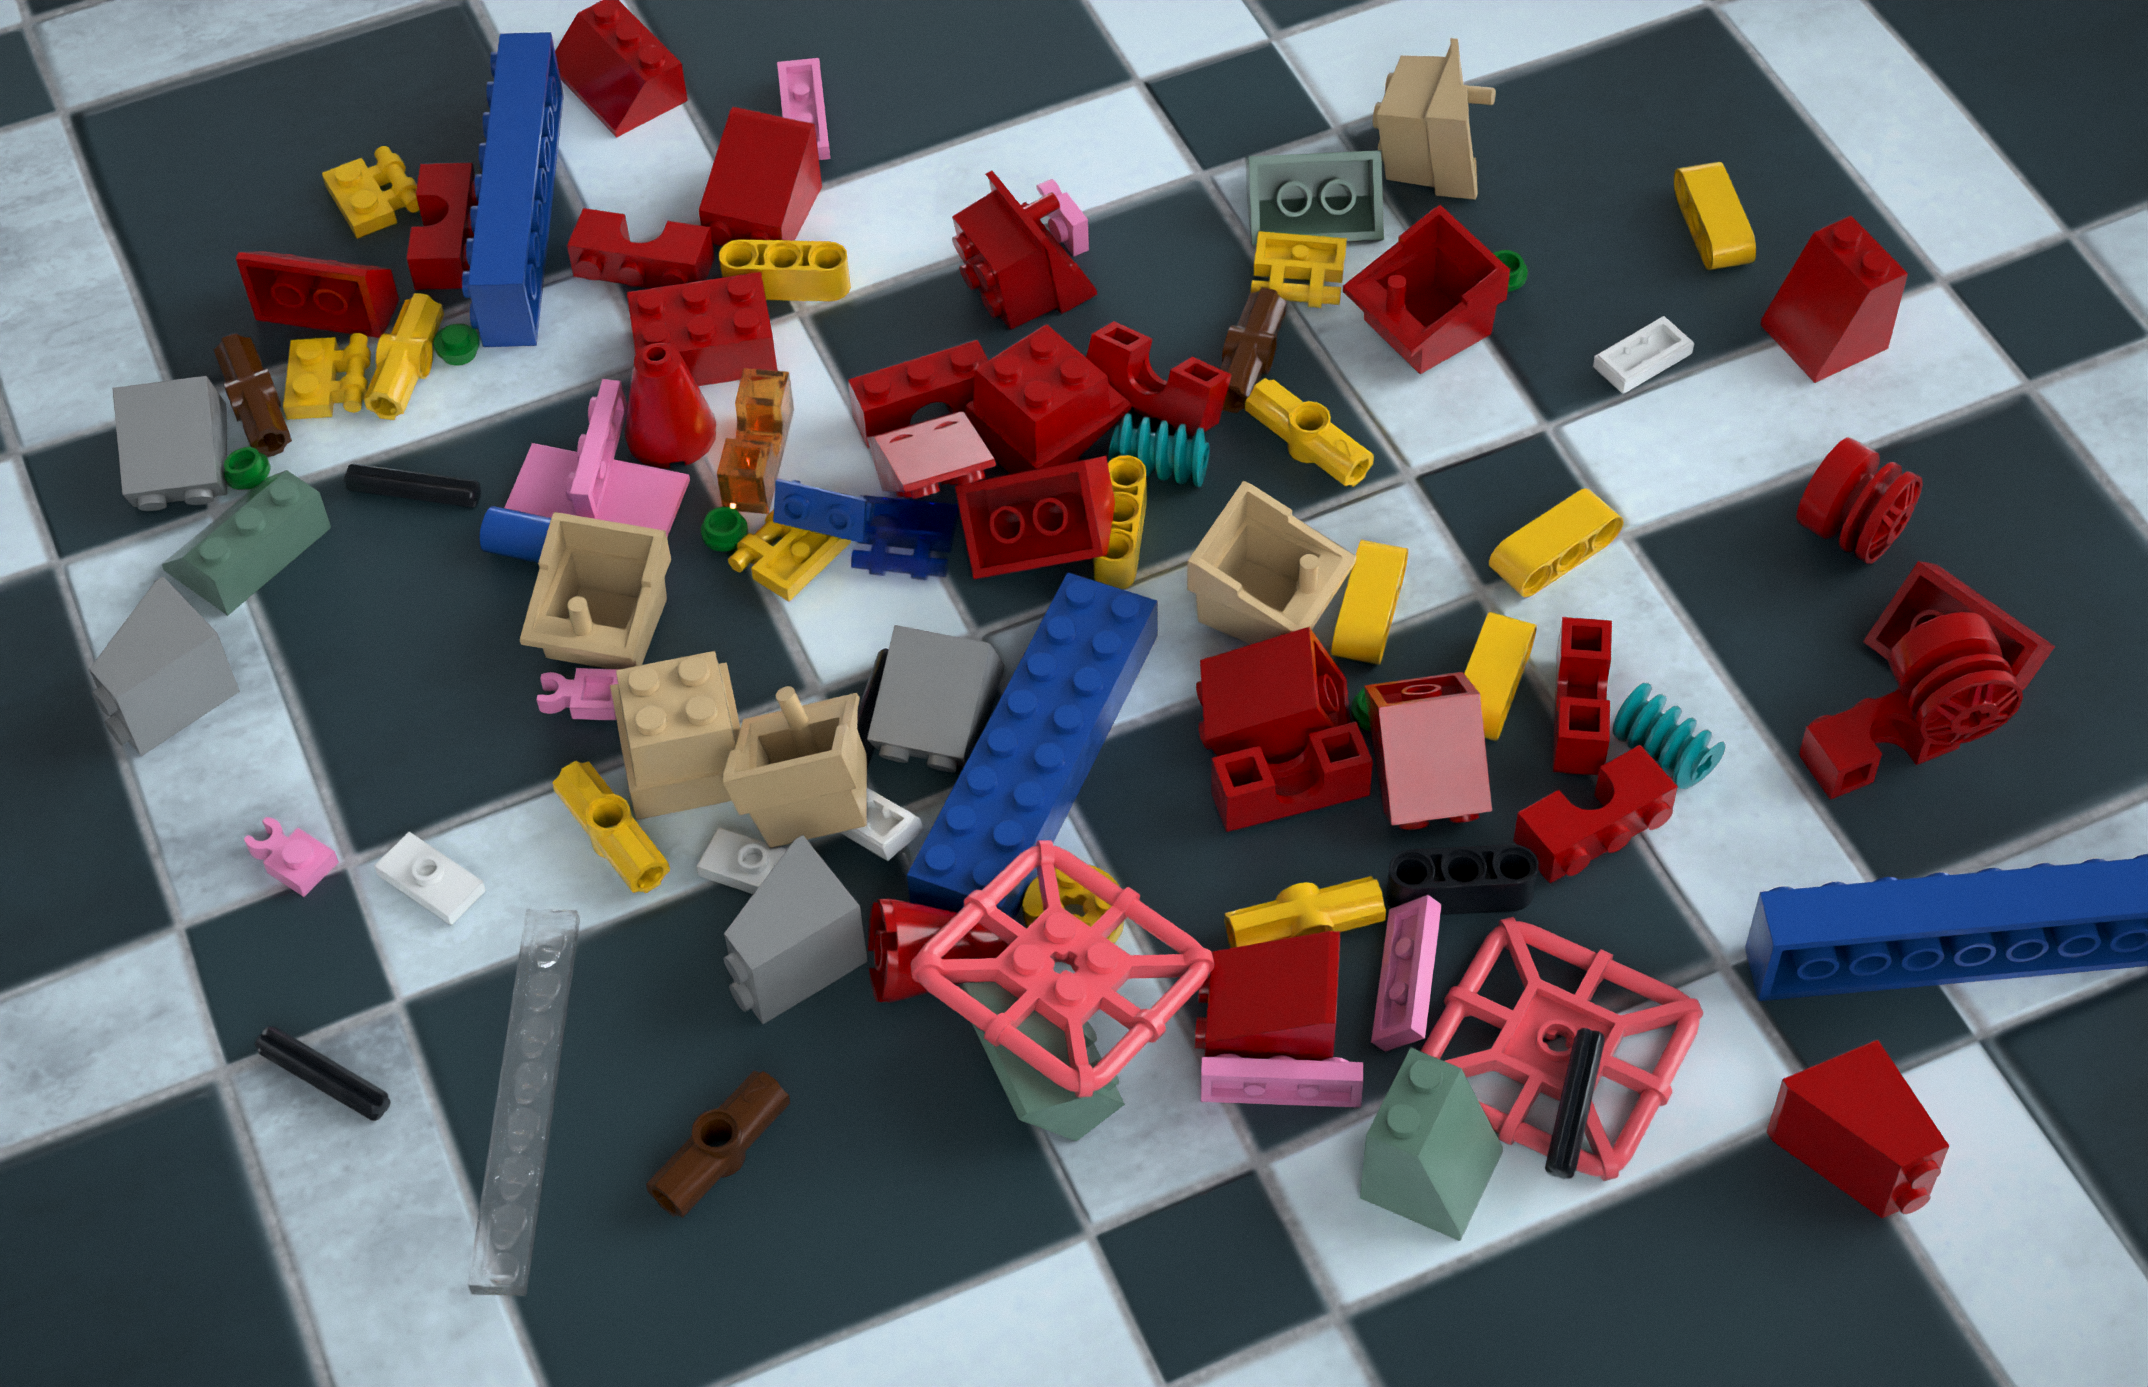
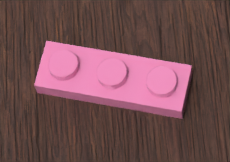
M819 58L777 62L782 116L815 124L819 160L830 159Z
M602 379L598 396H593L589 402L588 420L590 424L587 434H581L578 441L577 458L579 462L576 473L571 472L569 474L566 484L567 499L572 501L577 516L594 519L598 517L627 413V402L621 381Z
M1429 895L1389 909L1371 1043L1385 1052L1425 1038L1442 905Z
M1235 1054L1202 1057L1201 1102L1361 1108L1363 1062H1349L1338 1057L1327 1058L1322 1061L1295 1060L1292 1057L1283 1055L1273 1056L1269 1059L1242 1058Z

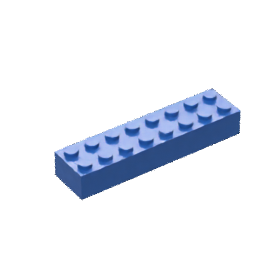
M551 32L504 33L499 36L498 51L491 52L490 57L491 73L494 81L487 82V102L490 112L483 113V132L486 143L479 144V163L482 174L475 175V195L478 206L471 207L470 219L474 238H468L466 243V254L470 271H463L462 290L464 298H471V327L479 329L483 347L537 346L564 93Z
M1067 572L907 873L910 903L959 912L964 907L965 898L971 892L982 890L1020 853L1032 846H1036L1038 840H1051L1054 843L1158 636L1157 600ZM1035 868L996 905L999 910L1014 920L1022 906L1028 886L1037 877V869Z
M2143 854L2133 859L2113 861L2090 859L2079 864L2054 866L2049 863H2041L2023 869L2001 870L1999 868H1987L1977 873L1950 875L1939 872L1922 878L1898 880L1894 877H1884L1873 882L1854 884L1830 882L1820 887L1798 889L1782 886L1760 892L1745 945L1758 1001L2148 966V854Z

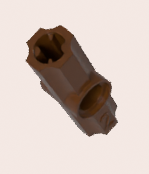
M1261 287L1259 291L1250 293L1237 326L1231 325L1228 330L1220 369L1232 374L1222 409L1224 411L1238 413L1240 410L1245 409V401L1250 396L1254 386L1259 383L1262 374L1267 375L1270 372L1276 352L1277 335L1287 312V301L1282 299L1276 290Z
M237 333L225 336L221 339V343L213 350L225 379L223 385L237 422H242L250 447L257 449L259 453L267 457L280 454L292 439L280 411L281 403L267 368L263 369L261 359L251 337H242Z
M754 1070L718 1109L706 1111L697 1117L692 1127V1136L646 1183L648 1193L658 1202L661 1208L673 1217L679 1216L683 1218L720 1178L733 1175L740 1170L745 1162L746 1150L790 1104L789 1094L769 1074L764 1071L757 1072ZM720 1139L729 1141L720 1147L709 1146L714 1141Z

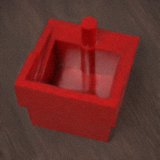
M992 170L986 173L991 193L952 216L956 236L952 237V242L964 263L959 266L962 278L971 290L977 288L981 292L982 301L989 314L993 318L999 316L1011 330L1056 308L1062 315L1096 296L1097 290L1040 220L1060 208V203L1055 194L1050 192L1030 204L1024 202L1020 205Z
M1439 205L1398 236V242L1343 285V293L1364 312V320L1419 374H1422L1491 335L1497 305L1507 300L1510 269L1446 209Z
M1047 324L975 368L974 400L965 405L967 418L994 459L1010 474L1078 461L1079 456L1131 410V403L1108 384V376Z

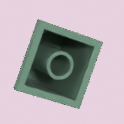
M1409 1049L1366 1134L1360 1191L1361 1199L1458 1241H1461L1503 1153V1147L1462 1068L1416 1049Z

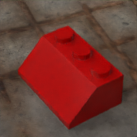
M602 0L578 12L555 50L561 81L616 138L688 101L682 63L619 0Z
M266 251L238 252L235 258L257 321L347 334L362 333L368 337L380 338L385 333L399 302L391 269Z
M1106 456L981 479L955 486L974 579L1102 557L1108 553L1115 498Z
M1921 561L1916 563L1863 641V643L1888 660L1891 650L1897 642L1918 625L1941 615L1957 612L1977 613L1988 621L2000 645L2002 658L2008 661L2012 674L2016 677L2022 691L2028 686L2055 648L2047 640L1937 564Z

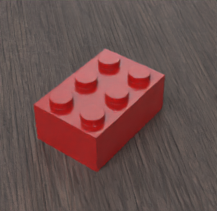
M761 272L627 292L636 354L643 347L653 343L672 345L679 351L698 386L778 374Z

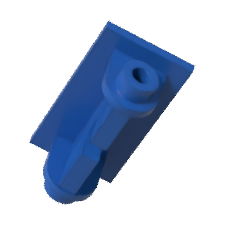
M776 479L774 523L855 542H864L865 520L871 521L875 512V503L868 502L867 496L860 495L855 497L803 485L798 480L790 482Z

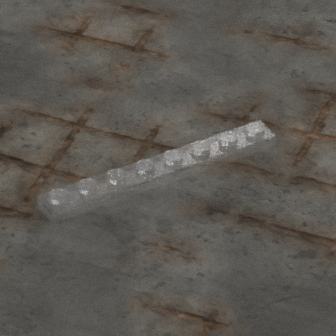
M526 909L468 1279L471 1295L526 1296L580 925L577 910Z

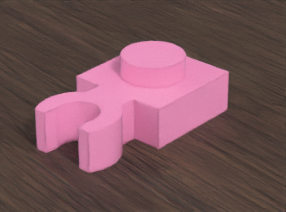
M1053 179L1036 185L1042 197L1053 192L1060 203L1059 209L1046 215L1050 217L1048 220L1049 229L1057 242L1063 243L1073 257L1089 251L1088 219L1068 193L1062 194L1058 184Z
M576 668L574 680L565 679L561 674L554 672L541 674L540 680L543 691L556 692L551 695H537L536 700L539 711L553 714L569 707L572 719L616 720L610 685L618 684L616 670L620 669Z
M266 817L262 821L266 832L270 835L267 840L257 841L249 835L244 838L250 854L256 859L264 860L263 864L267 873L303 897L339 863L335 851L300 828H297L289 837H286L280 823L270 817Z

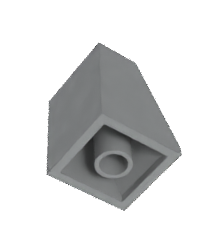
M207 376L112 388L122 495L133 507H138L142 511H157L166 508L167 503L185 501V503L190 505H202L213 502L216 496L227 495V482L224 478V462L227 458L226 402Z
M164 576L153 583L89 669L97 686V689L91 692L92 696L101 710L108 717L110 716V718L105 720L108 730L120 745L129 742L140 756H143L240 692L218 633Z
M894 625L867 740L876 749L880 750L879 756L882 758L907 763L909 756L928 759L927 766L933 769L956 772L957 765L965 766L986 726L1004 672V663L990 643Z
M804 835L792 842L724 933L728 955L723 960L728 972L734 979V982L729 985L731 994L744 1012L751 1009L762 1024L767 1023L868 962L859 904Z

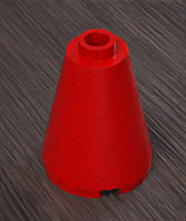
M666 343L647 345L640 349L634 358L624 428L625 439L631 454L643 464L659 469H669V463L684 461L685 466L695 463L709 452L716 440V421L712 410L679 351Z
M891 898L877 899V902H873L869 918L868 951H874L876 968H869V974L876 1002L891 1003L929 993L921 983L912 978L910 963L918 955L924 944L958 912ZM977 923L941 959L997 958L1009 944Z

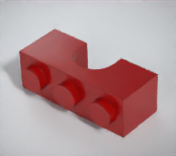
M473 163L420 164L416 198L424 227H411L407 253V263L414 289H462L463 271H470V265L467 261L466 243L468 238H474L470 219L471 207L478 206L475 195Z
M587 208L582 209L567 244L574 277L626 284L633 287L658 288L706 280L715 259L710 227L667 221L659 237L649 242L635 243L630 241L625 214Z
M1115 321L1091 334L1086 358L1108 376V384L1131 403L1135 412L1145 417L1165 420L1168 424L1173 425L1174 430H1177L1180 424H1185L1188 436H1194L1199 427L1204 428V432L1219 423L1232 374L1191 357L1172 368L1168 381H1165L1153 371L1150 364L1149 353L1152 338Z
M974 340L848 379L852 416L867 448H870L867 437L910 425L912 416L925 405L942 402L945 403L949 413L963 411L966 415L965 405L974 400L975 368L988 361L979 341Z
M1562 617L1556 653L1553 772L1598 775L1600 766L1606 763L1610 742V700H1607V686L1611 664L1612 620Z
M1898 687L1894 692L1877 699H1863L1844 712L1833 716L1823 715L1813 720L1806 726L1799 756L1831 800L1874 782L1882 756L1881 751L1875 745L1876 743H1892L1901 747L1908 753L1916 765L1959 749L1960 744L1951 746L1934 745L1923 739L1917 722L1911 714L1908 699L1903 697Z
M1352 722L1308 733L1306 749L1296 758L1284 763H1267L1260 746L1213 757L1211 793L1225 830L1229 832L1370 796L1373 760L1357 722Z
M1638 745L1600 766L1594 796L1604 807L1595 810L1578 808L1570 803L1560 790H1557L1517 813L1513 841L1516 845L1530 849L1536 855L1539 863L1538 870L1549 883L1556 881L1566 874L1567 876H1574L1584 870L1594 858L1607 851L1609 853L1617 852L1633 836L1648 828L1649 830H1655L1664 825L1673 814L1678 786L1641 745Z

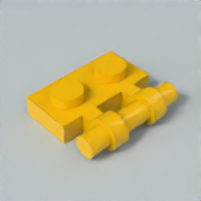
M381 146L375 150L374 156L378 161L377 165L368 168L361 157L321 173L327 190L357 239L396 224L395 210L406 207L411 213L419 211L416 198L417 184L413 178L406 176V166L400 156L392 153L387 146ZM392 184V188L382 192L380 189L383 185Z
M1258 231L1253 276L1270 277V281L1252 280L1251 293L1257 292L1263 287L1276 290L1278 295L1286 301L1307 302L1308 307L1322 308V304L1340 305L1341 287L1324 286V282L1342 283L1347 238ZM1284 278L1310 280V285L1284 283Z
M362 333L352 334L349 345L344 350H339L336 337L290 340L283 409L287 420L332 417L334 403H343V408L348 412L355 413L361 410L362 400H364L363 398L368 389L365 370L369 368L371 362V351L367 347L368 338ZM346 372V375L340 381H336L337 373Z
M773 509L765 517L766 523L754 535L748 533L737 543L738 550L728 558V563L735 571L740 573L750 563L754 564L751 567L753 580L790 602L851 543V540L774 523ZM778 537H781V538H782L776 545H774V546H771V545H770V544L773 543Z

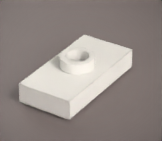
M1663 316L1594 357L1593 367L1622 394H1625L1691 355L1694 342Z
M867 788V826L840 833L889 861L924 829L919 817Z
M718 827L697 865L698 876L754 894L787 849L781 847L769 848L766 842Z
M408 832L374 865L379 877L449 925H452L486 891L482 880L411 832Z

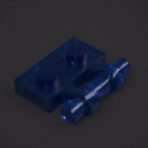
M865 495L868 498V502L875 503V512L871 521L865 520L864 542L858 543L872 545L871 551L854 549L851 556V568L869 570L870 575L885 576L886 572L911 574V578L927 581L928 576L946 578L948 559L933 558L931 553L932 551L951 553L959 517L958 504ZM890 547L914 549L913 555L889 553Z

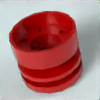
M1846 437L1827 454L1815 471L1800 500L1796 519L1798 524L1824 539H1830L1842 529L1839 538L1840 548L1846 552L1855 550L1856 558L1866 564H1872L1889 549L1906 527L1920 497L1923 481L1922 477L1913 472L1906 471L1902 474V466L1895 462H1889L1877 472L1880 461L1879 453L1853 438Z
M1957 612L1941 615L1918 625L1897 642L1892 648L1888 659L1891 672L1903 697L1908 699L1911 714L1917 722L1923 739L1934 745H1957L1971 742L1990 734L2008 722L2019 710L2024 698L2021 687L2016 677L2013 676L2008 661L2002 658L2000 645L1988 621L1977 613Z

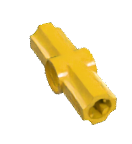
M414 293L412 298L406 299L391 334H382L378 341L376 370L363 399L366 409L374 412L381 419L395 420L396 416L404 414L418 378L425 379L430 373L433 361L432 344L443 320L444 311L442 304L435 302L429 295Z
M1267 378L1261 380L1254 386L1250 396L1246 399L1245 411L1287 442L1288 452L1293 459L1303 463H1315L1344 486H1356L1365 478L1366 473L1373 465L1374 454L1332 424L1329 410L1324 405L1312 401L1303 402L1274 379L1269 381Z
M574 761L562 768L559 776L552 782L553 789L590 837L594 851L600 857L606 858L633 893L638 891L648 893L661 885L665 875L670 872L669 863L632 817L627 801L613 793L589 761L585 763Z
M1372 876L1318 889V886L1314 883L1304 882L1284 889L1274 901L1224 913V924L1230 948L1326 931L1343 932L1385 921L1386 909L1379 883Z

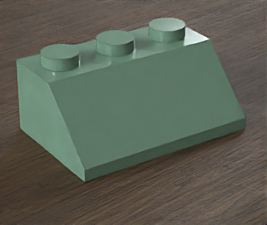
M1381 150L1245 157L1247 207L1252 246L1257 244L1258 231L1347 238V241L1384 239Z
M288 470L267 477L161 564L162 568L169 575L228 616L331 528L320 492Z
M970 982L959 987L997 1015L1002 1012L1005 1013L1018 1000L1017 997L996 982ZM1034 1010L1016 1029L1070 1067L1064 1031ZM1087 1021L1082 1028L1088 1062L1093 1068L1102 1058L1094 1044L1097 1041V1035ZM972 1024L1018 1120L1078 1141L1125 1105L1116 1087L1119 1084L1117 1075L1110 1083L1097 1091H1093L1092 1097H1076L1075 1092L1057 1085L1000 1044L995 1047L984 1039L985 1032Z

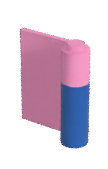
M535 443L531 444L505 507L491 506L484 515L480 529V546L483 552L539 563L553 513L576 515L572 501L568 500L566 496V484L569 474L571 472L576 473L579 462L577 452ZM614 459L597 519L665 530L668 537L690 482L689 474Z

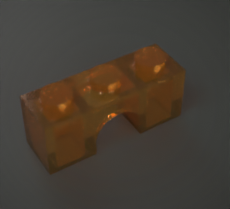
M744 368L735 400L737 414L736 439H725L717 470L722 507H731L739 512L769 514L775 482L778 478L794 412L790 374L785 371Z

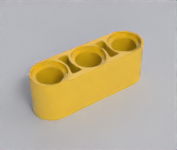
M1713 162L1677 168L1674 173L1675 196L1706 269L1714 270L1752 264L1756 258L1754 233L1723 163Z
M733 240L726 243L719 252L722 278L761 272L766 300L837 301L844 298L851 289L847 250L836 242Z
M1129 455L1118 456L1108 462L1115 498L1113 521L1107 555L1093 558L1095 581L1122 590L1131 586L1136 578L1147 505L1146 466L1138 458Z
M1581 489L1504 539L1491 554L1489 566L1524 598L1530 597L1612 543L1622 530L1623 518L1590 489Z
M1360 540L1356 552V563L1350 573L1334 631L1331 649L1332 656L1380 665L1405 576L1408 548Z
M1489 612L1486 616L1464 674L1480 693L1484 737L1497 742L1534 644L1537 625Z

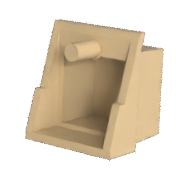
M1450 38L1451 44L1446 57L1400 56L1394 73H1389L1386 78L1385 95L1382 102H1377L1374 107L1373 126L1375 129H1379L1380 140L1378 150H1381V158L1384 161L1386 180L1434 187L1435 196L1476 200L1478 194L1476 158L1473 157L1468 103L1493 105L1496 90L1491 87L1463 84L1458 39Z
M1243 481L1187 561V590L1196 594L1198 622L1246 643L1254 644L1306 627H1310L1312 630L1355 565L1356 556L1292 515L1293 510L1254 485Z
M554 512L538 563L540 569L521 632V645L543 648L544 654L548 659L605 669H625L642 665L667 601L665 575L671 562L666 531Z
M715 651L616 670L618 684L610 685L636 820L732 801L723 784V774L729 752L735 750L740 723L727 662L718 664Z
M786 686L779 689L776 693V699L781 707V711L743 719L735 750L729 752L723 774V784L738 814H750L769 848L791 844L802 835L808 840L867 826V754L857 730L858 705L860 701L857 693L802 705L794 688Z

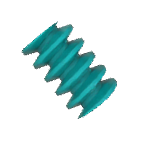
M1126 413L1120 425L1116 426L1112 436L1108 462L1118 456H1133L1141 460L1146 466V477H1149L1156 467L1159 480H1168L1174 471L1175 480L1178 484H1185L1192 474L1195 487H1201L1207 472L1210 446L1208 442H1205L1204 428L1199 427L1193 438L1188 439L1185 424H1180L1174 436L1169 435L1167 421L1162 420L1156 432H1152L1149 417H1144L1136 429L1133 428L1131 414Z
M1642 683L1632 691L1618 711L1613 723V735L1619 741H1628L1627 745L1630 750L1641 745L1669 777L1673 776V782L1679 789L1690 788L1702 781L1718 765L1725 751V743L1723 741L1719 742L1709 749L1707 746L1712 738L1711 731L1708 729L1703 730L1697 736H1692L1697 721L1692 717L1678 725L1677 722L1682 713L1681 708L1673 706L1663 713L1662 710L1667 701L1666 696L1658 694L1648 701L1647 699L1652 687L1649 683Z

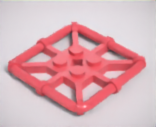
M1038 840L1036 846H1032L1020 853L982 890L971 892L964 900V907L924 944L910 964L912 978L921 983L929 993L985 1032L984 1039L995 1047L1000 1044L1057 1085L1075 1092L1076 1097H1092L1093 1091H1097L1110 1083L1148 1042H1156L1166 1031L1165 1024L1203 985L1207 976L1214 968V960L1210 950L1203 948L1193 937L1139 901L1140 894L1130 887L1122 889L1069 851L1053 846L1051 840ZM1036 868L1044 912L1026 929L999 910L996 905ZM1055 868L1111 906L1091 927L1061 907ZM1128 917L1179 954L1129 955L1109 941L1107 937ZM977 923L1009 944L997 958L941 959ZM1055 962H1064L1071 965L1075 973L1073 974L1067 970L1062 971L1060 974L1053 970ZM1180 977L1150 1009L1141 1010L1116 992L1128 979ZM996 982L1017 997L1018 1000L1005 1013L1002 1012L997 1015L953 983ZM1101 1009L1129 1029V1031L1092 1068L1088 1062L1082 1026ZM1034 1010L1064 1031L1070 1067L1016 1029Z
M1514 917L1499 920V926L1495 927L1486 936L1459 985L1450 988L1444 999L1446 1007L1420 1051L1440 1059L1464 1017L1473 1016L1502 1029L1491 1049L1445 1060V1062L1462 1068L1466 1078L1496 1071L1524 1084L1509 1114L1479 1101L1494 1132L1499 1134L1500 1141L1509 1145L1517 1142L1548 1156L1552 1135L1525 1123L1524 1120L1540 1092L1560 1101L1577 1031L1581 1028H1588L1592 1031L1601 1032L1605 1037L1594 1091L1600 1079L1604 1076L1638 1092L1640 1095L1613 1148L1609 1143L1594 1104L1591 1101L1585 1135L1593 1154L1581 1149L1576 1171L1595 1177L1600 1176L1603 1181L1618 1178L1619 1171L1632 1159L1659 1106L1667 1104L1673 1093L1670 1085L1697 1035L1703 1010L1697 999L1690 998L1670 985L1614 961L1613 954L1600 949L1596 953L1536 925L1516 921ZM1526 944L1587 971L1575 995L1541 980ZM1504 947L1509 950L1525 988L1513 1010L1477 994ZM1606 979L1661 1005L1625 1015H1618L1590 1002L1599 984ZM1673 1024L1677 1026L1652 1074L1613 1057L1623 1037ZM1557 1035L1566 1038L1565 1046L1568 1050L1553 1051L1548 1048L1549 1045L1543 1042L1545 1038L1554 1040Z

